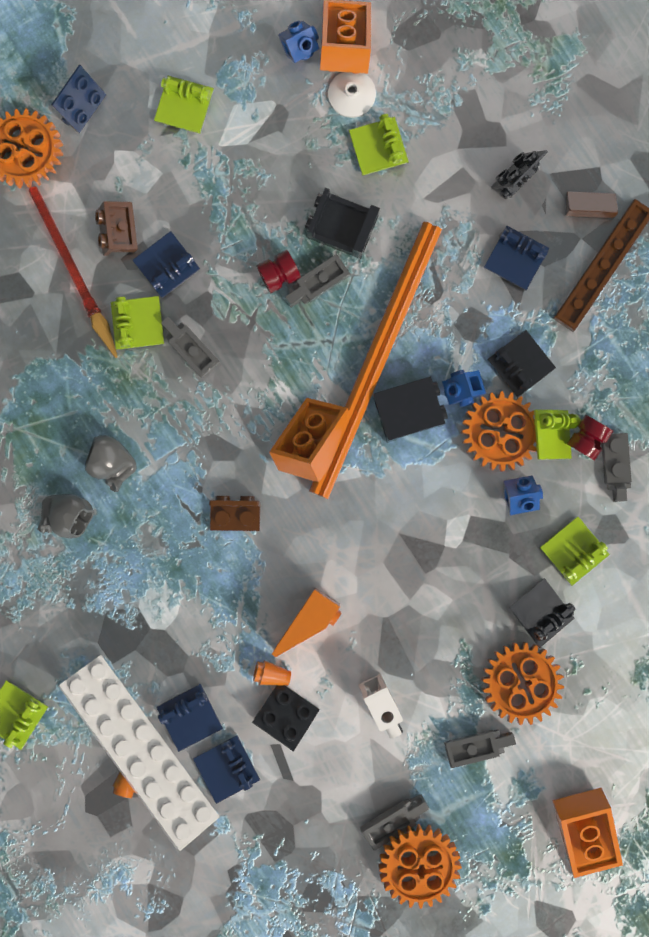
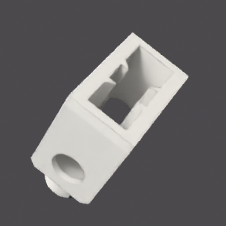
M379 674L359 684L362 696L380 732L386 730L390 738L401 735L403 729L400 722L403 721V718L382 675Z

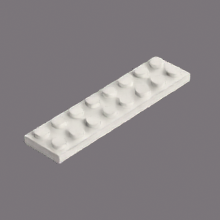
M102 655L58 686L178 851L186 847L219 818L217 812Z

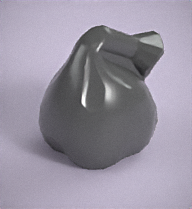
M107 435L94 437L85 462V470L93 478L98 480L106 479L105 483L110 486V490L119 492L122 483L136 471V462L128 450L115 438Z
M59 494L47 496L42 501L41 520L37 530L43 534L45 532H53L63 538L72 539L80 537L93 518L94 510L87 500L78 495Z

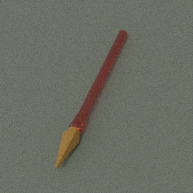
M31 187L28 191L83 300L86 312H88L87 316L91 318L92 328L113 356L117 358L108 321L103 317L101 309L98 308L97 303L92 298L38 187Z

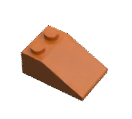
M324 0L320 70L368 74L371 53V2Z
M306 398L269 451L277 469L285 473L320 482L332 463L349 412L348 408Z
M315 588L271 655L277 657L323 631L329 624L334 626L342 614L339 610L340 604Z
M602 787L552 800L574 878L623 866L612 810Z

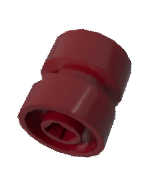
M287 249L275 255L273 262L268 259L256 265L270 294L282 288L284 281L290 284L301 278L299 270Z
M585 415L578 425L580 431L573 433L567 445L595 461L602 450L601 443H607L613 430Z

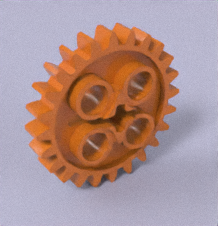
M25 108L23 115H21L18 109H15L14 116H11L6 111V119L0 118V181L6 180L9 186H12L15 182L19 189L22 188L23 182H25L28 188L32 187V181H35L40 186V178L43 177L48 181L47 173H56L53 165H61V162L56 158L57 156H63V152L59 149L63 146V143L58 139L61 135L58 130H55L56 127L53 122H49L45 115L40 118L36 110L31 115L29 110ZM21 130L18 136L12 137L15 131ZM43 138V142L40 145H34L36 140ZM7 140V141L11 142L12 144L4 143V141ZM7 152H12L8 159H3ZM34 153H36V154H41V155L43 154V156H42V157H39V156H36ZM34 160V164L31 167H25L28 161Z
M503 391L499 392L498 398L492 392L489 394V401L482 396L480 398L481 406L474 402L472 407L475 412H466V415L471 419L462 421V424L468 426V429L461 431V434L468 435V438L462 443L471 445L466 452L471 453L474 451L476 454L473 457V461L481 458V467L490 463L491 471L497 465H499L500 472L505 471L506 465H508L510 470H514L515 462L521 467L524 465L522 458L528 461L532 459L529 451L537 452L536 447L533 445L536 443L535 419H533L534 410L529 412L530 402L525 405L521 404L522 396L517 400H513L514 395L512 392L507 398L504 397ZM488 411H495L498 414V421L496 423H492L487 419ZM512 417L521 419V429H516L512 426ZM485 425L493 429H498L501 426H503V431L508 433L521 434L523 435V438L520 439L510 434H505L504 436L500 437V432L493 430H485L482 429L480 426ZM483 434L491 436L493 442L490 447H486L481 443V436ZM507 440H511L516 444V451L514 453L506 450L505 443Z
M515 642L512 644V650L504 645V654L495 651L496 661L488 659L492 667L483 668L489 674L488 677L481 678L483 682L488 684V686L482 688V691L490 693L485 698L486 702H494L491 709L493 711L500 709L498 714L500 718L508 714L507 721L509 723H512L516 717L519 725L523 724L524 718H526L530 725H533V717H536L540 722L543 721L541 715L543 712L551 716L548 708L550 706L558 708L554 699H562L557 690L564 689V686L558 683V680H561L564 676L556 674V671L561 668L560 665H551L555 657L551 655L545 658L547 650L542 649L538 652L536 644H533L529 650L528 643L526 642L522 643L521 649H519L518 644ZM532 660L534 663L533 670L525 673L523 671L524 662ZM512 663H516L520 676L527 681L525 686L532 696V704L529 703L525 690L517 686L520 684V680L513 670ZM504 671L511 672L512 677L508 683H501L500 675ZM539 683H543L545 691L541 695H535L534 687ZM516 694H521L523 698L521 704L512 706V697Z
M420 824L417 825L416 831H412V828L407 826L406 834L398 830L399 838L396 839L390 836L392 845L384 844L383 847L386 853L379 855L383 863L378 864L379 871L382 872L380 878L381 882H384L385 891L390 890L392 899L398 896L399 904L401 905L407 900L409 908H412L414 903L418 902L419 908L422 909L423 903L426 901L432 907L433 899L441 903L440 895L450 896L448 887L456 888L457 886L453 879H460V874L457 870L461 869L462 866L460 861H458L460 855L458 851H455L457 849L455 843L450 842L448 834L442 836L439 828L433 833L431 825H428L425 831H422ZM431 851H438L434 856H427ZM405 852H413L409 857H402ZM407 876L413 877L410 881H402ZM430 876H437L435 880H427Z

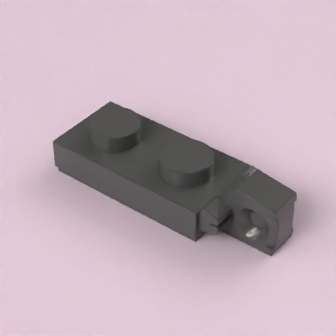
M336 254L298 279L296 284L292 286L295 291L287 295L285 300L291 308L301 301L304 305L309 302L311 303L348 278L350 272Z
M169 317L161 322L169 332L166 336L168 342L201 378L220 363L187 325L181 322L177 326Z
M628 433L612 434L607 443H601L604 484H607L608 490H612L613 502L627 501V489L631 488L632 482Z
M489 730L445 741L444 745L450 768H455L500 757L499 754L505 753L504 747L516 745V741L512 732L500 734L499 730Z
M422 794L410 800L406 799L404 802L398 803L361 826L360 830L372 849L377 850L390 842V836L398 837V830L405 833L407 826L411 828L416 826V821L420 819L421 814L429 810V806Z

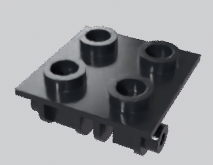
M548 151L520 153L513 159V165L508 170L505 169L496 177L497 181L491 188H500L502 190L500 195L504 199L512 198L524 185L523 182H527L539 170V161Z
M527 330L523 331L487 359L517 398L556 368Z
M545 578L509 607L539 648L575 619L574 611L576 609L571 603L564 604Z
M276 685L252 723L294 752L320 709L287 686Z

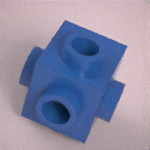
M295 21L288 26L287 30L278 34L287 57L294 63L312 57L314 52L320 49L317 43L319 35L315 27L308 25L304 21Z
M459 370L451 373L450 379L442 381L444 394L449 405L459 403L460 407L473 404L474 398L486 394L479 370L471 372Z
M533 475L504 481V500L510 515L540 510V499H543V491L541 485L536 484Z

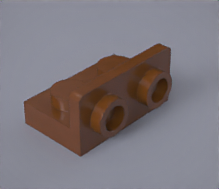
M103 201L95 212V221L100 227L98 246L102 248L103 256H108L111 252H136L138 247L132 202Z
M215 496V500H209V505L211 506L210 531H260L261 502L255 501V496H240V501H230V496Z

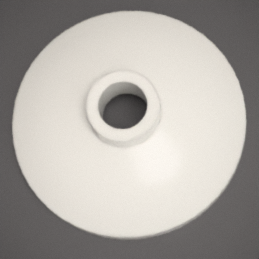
M342 72L330 83L328 89L329 103L338 114L344 117H360L366 114L375 102V86L372 80L364 73ZM355 88L357 91L355 93L348 92V89Z

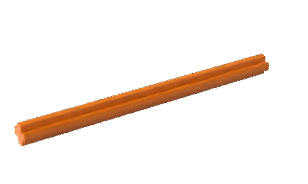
M429 222L422 223L345 407L348 408L349 412L332 463L320 482L313 481L310 487V492L328 499L442 231L440 227Z

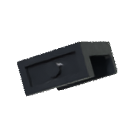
M325 187L323 194L318 193L316 197L314 216L309 215L305 225V229L308 230V239L362 259L379 217L380 208L374 205L367 208L331 194L330 189Z
M431 376L373 394L387 443L446 424L445 419H448L445 406L439 404L437 397L440 396L439 386L436 381H432Z

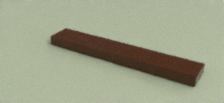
M636 199L631 202L553 319L572 332L576 330L649 222V207Z

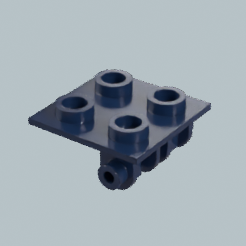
M78 65L51 105L62 116L61 121L68 126L71 125L80 134L106 94L85 69Z
M506 226L484 268L527 290L542 261L545 259L549 247Z
M171 231L133 259V262L161 298L165 297L200 270L194 258L185 250Z
M201 684L156 707L160 714L158 719L161 724H165L178 752L223 729Z
M238 735L193 758L216 804L241 790L246 791L253 787L252 784L261 780Z

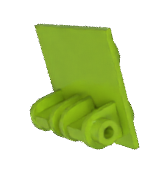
M169 75L167 78L163 77L161 87L164 89L154 121L200 134L214 88Z
M383 114L379 117L380 121L349 130L362 176L409 163L395 117Z
M159 296L126 300V297H117L116 301L110 302L116 350L164 344Z
M535 409L534 424L538 460L572 459L571 447L567 443L570 440V429L578 427L581 422L580 417L577 414H568V410Z
M578 516L540 547L571 586L610 555L607 552L608 547L605 543L599 542Z
M7 680L0 689V737L5 740L3 744L6 747L12 748L14 745L22 750L48 706Z

